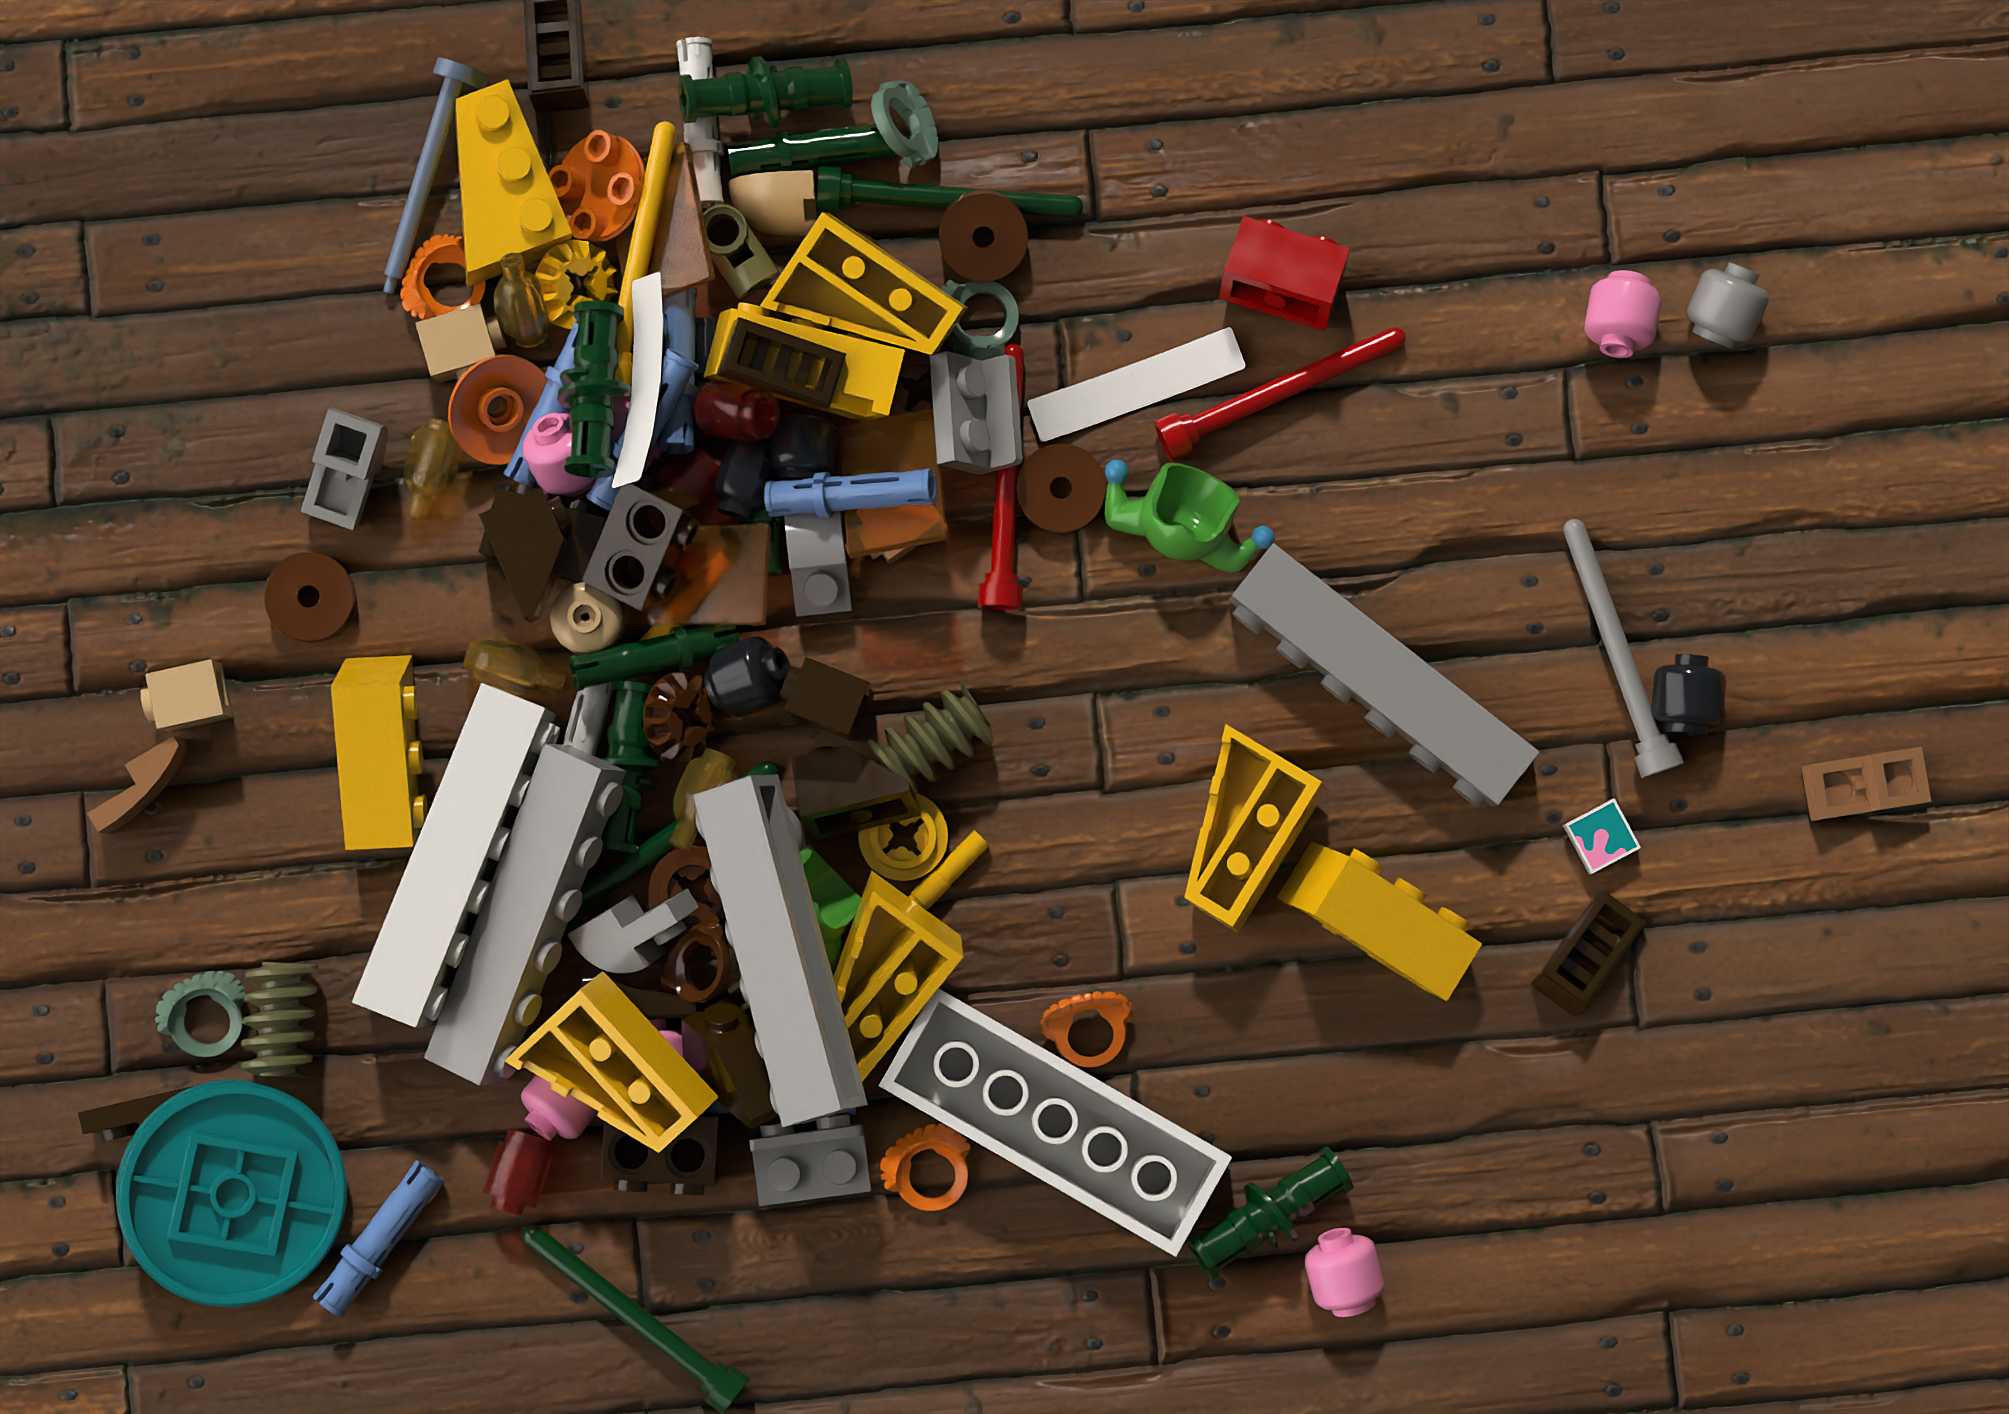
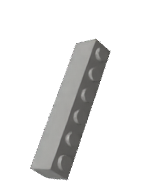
M1275 543L1269 547L1230 597L1229 601L1237 607L1232 615L1256 634H1259L1264 628L1281 641L1276 649L1286 659L1301 669L1309 663L1325 677L1320 684L1328 692L1346 704L1352 697L1369 710L1364 717L1369 724L1388 738H1391L1397 732L1413 745L1408 753L1417 762L1433 773L1439 767L1444 769L1458 780L1453 789L1474 806L1479 808L1483 802H1486L1491 807L1499 805L1538 755L1539 751Z
M544 744L424 1056L425 1059L479 1086L506 1083L507 1079L516 1071L515 1067L504 1060L521 1045L527 1027L534 1022L542 1006L540 994L547 975L554 970L562 954L560 942L568 922L574 918L581 906L582 892L580 890L588 869L597 862L601 854L603 830L609 816L617 810L623 796L621 784L626 773L625 770L571 745Z
M778 774L750 775L693 795L697 808L696 825L700 835L705 839L712 864L710 869L711 881L715 890L720 894L726 916V937L729 944L735 949L741 972L740 989L745 1001L750 1005L756 1027L755 1045L759 1055L765 1061L771 1083V1104L780 1117L782 1127L812 1122L868 1105Z

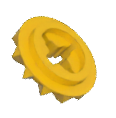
M568 240L555 245L543 256L535 273L534 294L540 311L549 321L557 326L572 329L574 322L579 323L573 315L574 306L582 301L610 302L611 297L619 293L614 287L613 274L617 269L609 263L605 256V250L596 247L588 241ZM565 272L578 276L586 274L582 284L587 289L588 297L576 294L570 296L574 286L569 281L570 277Z
M915 794L919 802L922 816L898 821L904 827L910 823L915 824L919 819L924 821L917 827L918 831L913 836L917 843L916 847L921 852L919 856H916L912 850L908 851L903 846L898 847L896 850L892 849L887 854L883 852L889 846L888 842L894 836L889 829L891 827L890 824L858 832L859 846L864 859L873 870L888 879L911 881L923 877L939 864L946 852L948 829L944 816L931 800L920 794Z

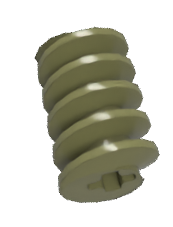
M961 679L959 682L962 698L959 699L946 689L940 692L944 707L942 711L928 702L922 704L925 718L924 723H920L909 714L903 717L906 735L902 736L891 727L884 729L888 747L883 748L872 739L867 741L881 765L908 780L914 794L919 792L916 774H921L932 783L938 780L934 764L936 761H939L950 770L956 768L954 749L957 748L968 757H973L975 750L972 737H978L987 745L994 743L990 723Z
M261 962L262 967L245 973V979L261 985V990L244 995V1002L258 1007L259 1013L244 1017L242 1020V1024L258 1030V1035L241 1041V1047L257 1053V1058L240 1063V1069L257 1076L311 1077L296 1070L297 1066L313 1061V1054L298 1048V1044L312 1040L315 1032L300 1026L299 1021L314 1017L316 1009L300 1003V999L317 993V987L302 981L301 976L316 972L318 964Z

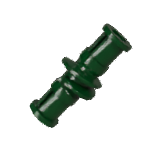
M761 56L751 58L746 74L740 72L725 73L723 77L695 80L692 79L690 74L680 75L678 83L680 110L684 124L695 123L697 118L724 115L731 117L749 114L752 120H755L759 117L760 112H765L770 126L774 128L779 126L781 110L808 109V107L838 105L839 109L849 108L852 106L853 101L852 78L849 65L845 59L836 60L832 67L804 69L802 66L777 71L775 65L768 67L766 61Z
M582 301L574 306L573 315L579 321L577 347L574 349L573 358L575 368L563 370L559 375L563 387L558 390L557 401L561 406L572 409L570 411L569 423L570 428H572L571 453L564 460V470L569 474L586 478L608 477L615 473L616 464L610 459L612 431L615 429L616 417L613 403L614 398L626 397L631 393L630 385L615 380V372L619 366V352L617 350L618 323L624 320L625 311L620 305L607 301Z
M619 680L612 682L611 690L617 693L612 725L608 727L607 757L600 759L625 770L626 773L621 784L623 788L621 802L617 810L609 816L601 836L603 842L602 852L638 855L639 846L634 845L638 812L642 810L643 804L642 787L655 788L657 785L655 781L644 776V771L661 768L663 763L647 757V751L651 746L646 739L643 727L644 706L653 685Z
M1326 1146L1319 1150V1158L1296 1173H1289L1267 1192L1252 1182L1246 1184L1243 1192L1247 1205L1235 1208L1224 1216V1220L1201 1235L1196 1236L1192 1233L1187 1236L1185 1241L1191 1253L1212 1281L1220 1276L1219 1269L1245 1252L1251 1253L1260 1247L1265 1239L1274 1249L1277 1248L1278 1242L1275 1233L1279 1230L1291 1240H1297L1299 1237L1293 1224L1294 1220L1303 1219L1315 1211L1314 1207L1342 1190L1348 1193L1354 1189L1348 1172L1329 1147Z

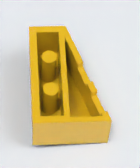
M504 80L456 98L455 123L466 286L469 287L542 259L555 245L571 240L572 231L509 80Z
M825 212L820 214L759 306L930 355L938 353L968 308L836 217Z
M739 303L737 309L730 308L719 314L703 378L859 422L889 416L905 352L904 349L879 344L874 339L857 334L845 333L842 335L825 331L823 325L805 319L792 318L791 322L771 318V310L749 303ZM741 317L846 353L830 408L816 406L716 375L733 321ZM747 339L740 365L749 368L757 341ZM769 346L761 372L771 375L779 348ZM792 352L784 380L793 383L801 354ZM814 358L805 387L813 390L816 389L824 361Z
M413 656L346 658L331 685L345 850L413 847L420 831L419 828H423L428 815L425 794L418 795L417 774H422L423 750L421 741L416 740L415 720L418 719L419 705L417 688L414 686Z
M1225 724L1215 775L1212 778L1209 791L1210 797L1203 826L1200 829L1184 898L1191 905L1239 933L1320 802L1326 789L1322 781Z
M1311 841L1276 898L1290 907H1295L1322 923L1321 926L1335 935L1339 934L1365 951L1368 956L1424 991L1447 1001L1482 945L1481 942L1466 933L1470 923L1445 907H1441L1439 912L1435 913L1424 906L1422 903L1427 895L1401 878H1397L1394 885L1378 875L1383 866L1359 850L1353 849L1350 856H1347Z
M873 871L870 873L833 975L862 1082L964 957L960 934Z
M604 971L582 987L504 1060L518 1070L524 1067L552 1084L550 1089L565 1098L570 1094L599 1111L597 1117L658 1153L719 1097Z

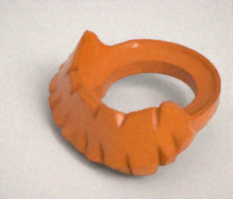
M448 234L444 236L435 235L430 240H426L423 243V247L417 249L415 257L409 261V269H406L404 274L406 277L402 279L404 287L401 289L400 296L406 312H411V316L414 318L418 316L420 319L426 320L433 316L436 317L479 304L485 292L486 281L474 284L471 297L459 306H445L432 297L429 289L423 282L425 272L433 264H456L466 269L464 242L461 236L455 238V235L449 237Z
M1096 991L1092 994L1073 995L1070 999L1065 998L1060 1000L1058 1004L1054 1003L1050 1006V1009L1044 1011L1043 1019L1040 1022L1041 1034L1055 1042L1058 1052L1069 1063L1083 1068L1099 1067L1112 1061L1121 1052L1127 1036L1126 1024L1132 1020L1133 1006L1131 1003H1128V999L1124 995H1116L1112 991L1104 993ZM1096 1009L1111 1024L1113 1040L1104 1053L1093 1057L1082 1056L1075 1052L1068 1042L1069 1029L1076 1013Z
M939 1123L938 1125H926L925 1128H916L912 1134L908 1133L904 1138H899L896 1141V1146H891L885 1153L886 1157L881 1160L880 1170L883 1173L880 1176L881 1180H885V1189L899 1192L908 1204L924 1211L942 1210L954 1204L963 1194L968 1182V1167L965 1159L971 1146L966 1142V1137H963V1134L946 1124ZM926 1149H933L937 1154L946 1157L952 1163L955 1170V1179L952 1187L946 1193L937 1197H927L918 1193L911 1185L909 1178L911 1158L918 1152Z

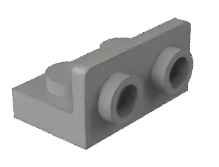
M949 351L931 355L930 370L937 465L977 475L1019 465L1023 460L1015 358L1004 354L981 361Z
M846 1114L816 1120L817 1129L795 1132L794 1125L782 1127L781 1123L760 1126L761 1137L749 1140L750 1151L753 1154L759 1206L872 1191L863 1123L851 1125L850 1115Z

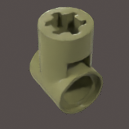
M718 204L708 208L701 215L697 224V234L702 247L738 300L741 301L749 294L764 289L780 275L779 269L745 221L743 214L737 208L727 204ZM722 221L734 223L739 228L737 239L728 246H717L709 240L711 229ZM748 249L753 257L734 269L730 263L740 259Z

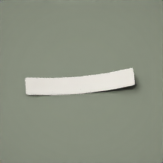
M660 272L632 282L634 322L632 389L624 442L612 488L638 481L641 478L653 435L661 382L663 306Z
M1228 327L1134 364L1031 399L1027 402L1039 438L1045 442L1244 369L1245 362L1232 328Z

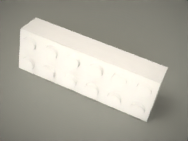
M481 683L352 1003L415 1028L430 1027L436 1018L439 1019L451 988L447 985L454 968L460 965L471 936L468 933L476 914L480 913L491 884V876L497 862L500 861L512 830L511 827L520 809L545 743L556 744L560 727L553 724L557 716L555 713L542 706Z
M940 988L924 1005L879 1084L881 1088L1175 1257L1232 1159V1156Z

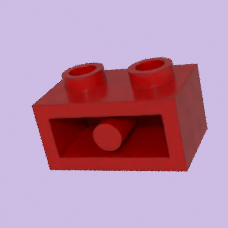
M1243 216L1223 271L1219 299L1326 331L1345 275L1350 248L1338 245L1334 240L1325 236H1308L1285 229L1281 224L1272 220H1256Z

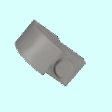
M333 407L328 408L312 458L315 467L300 512L351 530L358 528L374 476L380 473L388 439L387 427Z
M837 511L834 512L832 517L823 518L818 517L816 513L784 515L796 617L852 611L842 512Z
M687 888L644 913L632 894L567 935L578 952L596 967L613 973L636 972L667 953L663 943L687 929L682 919L698 909L699 906Z

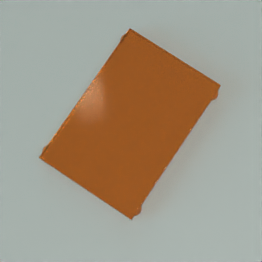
M681 142L673 147L647 276L660 272L662 300L715 279L690 144L686 142ZM648 157L642 159L645 171L647 167ZM636 217L621 234L615 237L622 278L624 277Z
M933 408L839 427L842 477L932 468L937 481V500L935 505H906L889 508L845 510L847 540L845 548L849 557L856 558L947 540L948 526L946 525L942 470L941 465H937Z
M757 523L756 525L699 526L697 535L686 551L681 550L673 569L677 570L679 575L669 597L665 601L660 600L641 611L627 604L625 624L635 628L658 625L758 626L766 624L771 526L763 523ZM653 526L661 532L665 529V526ZM630 556L629 572L636 580L642 582L644 579L643 565L637 558Z

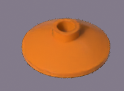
M514 355L491 356L471 366L456 383L448 406L449 427L459 447L469 456L480 462L493 465L509 464L548 381L547 377L544 376L545 374L530 361ZM499 396L501 400L499 408L493 413H488L487 409L490 402Z

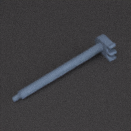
M441 57L437 58L433 73L444 78L384 272L388 276L383 291L394 294L398 279L402 280L453 119L456 98H459L463 85L483 89L487 87L490 77L489 74Z

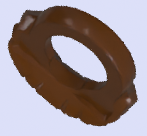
M711 915L701 923L689 928L677 940L676 946L672 947L663 970L664 975L661 976V983L665 993L673 995L677 993L680 998L687 1002L704 1003L713 999L722 991L730 972V953L723 939L724 923L719 916ZM699 943L711 947L718 961L716 978L711 986L703 991L698 990L690 978L689 956Z

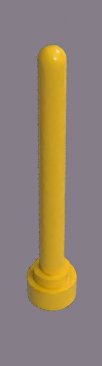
M667 121L658 123L654 129L643 181L642 195L638 205L618 305L623 307L625 312L624 320L618 323L617 350L619 352V366L615 372V380L630 385L631 389L633 368L631 349L634 339L632 282L647 276L676 138L675 126Z

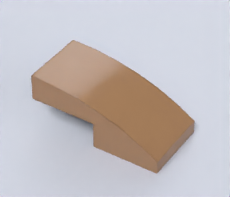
M172 736L125 764L135 785L87 812L98 833H113L143 811L161 793L181 766L189 750L184 739Z
M1922 747L1801 766L1811 821L1932 802Z

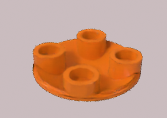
M595 130L578 142L568 152L560 165H556L550 170L548 176L568 221L572 236L589 243L605 242L621 234L636 217L643 190L645 170L638 151L627 139L602 130Z

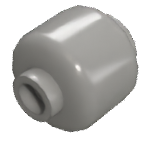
M1728 262L1725 271L1715 268L1705 270L1699 279L1686 310L1687 317L1695 323L1692 332L1731 349L1734 348L1736 341H1750L1756 333L1770 299L1766 290L1756 285L1760 274L1732 262Z

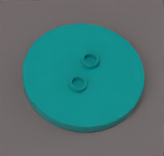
M242 1079L218 1080L191 1087L171 1097L156 1108L144 1120L130 1140L122 1157L116 1184V1207L120 1227L130 1251L144 1271L158 1284L179 1297L195 1303L218 1307H239L263 1302L283 1294L304 1280L321 1263L335 1242L341 1228L347 1200L346 1173L342 1156L330 1131L318 1115L297 1097L280 1088L257 1081Z

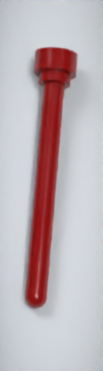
M1392 327L1192 417L1188 413L1178 416L1173 412L1154 421L1157 436L1167 457L1173 462L1193 453L1192 447L1200 444V437L1397 350L1404 345L1406 335L1402 329Z
M1009 344L1005 347L1004 354L1013 356L1016 361L1021 425L1024 351L1017 344ZM1018 465L996 470L991 572L985 573V582L979 584L978 608L997 611L1022 610L1023 586L1018 585V575L1013 574Z

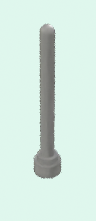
M1571 519L1565 523L1563 532L1640 743L1635 745L1639 755L1634 757L1640 776L1645 778L1684 764L1677 743H1670L1667 733L1661 735L1657 721L1652 716L1649 699L1586 527L1582 521Z

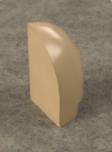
M813 170L756 173L731 179L727 183L732 206L743 214L748 225L764 234L784 237L807 236L817 221L816 186Z

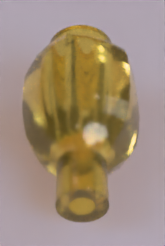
M509 253L501 258L500 262L504 275L498 281L494 292V306L497 319L502 330L514 338L518 346L524 348L535 347L543 343L547 338V331L551 325V320L549 319L550 303L545 301L546 291L542 282L539 281L535 274L525 269L522 255L519 253Z
M429 416L427 425L415 431L406 455L403 474L405 484L409 491L412 492L406 510L407 515L427 520L433 499L444 495L450 489L455 479L463 450L453 438L448 420Z
M494 635L485 637L483 640L472 637L461 668L472 672L473 678L480 684L484 683L504 692L517 695L529 694L538 688L560 695L566 678L565 673L545 667L541 656L535 650L518 642Z
M705 748L701 758L697 757L690 761L681 777L673 800V813L678 823L669 840L671 845L684 851H690L698 833L695 819L697 808L693 795L735 781L734 774L732 773L736 763L735 760L721 752Z

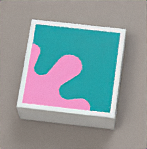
M1615 798L1563 825L1588 874H1593L1641 848Z

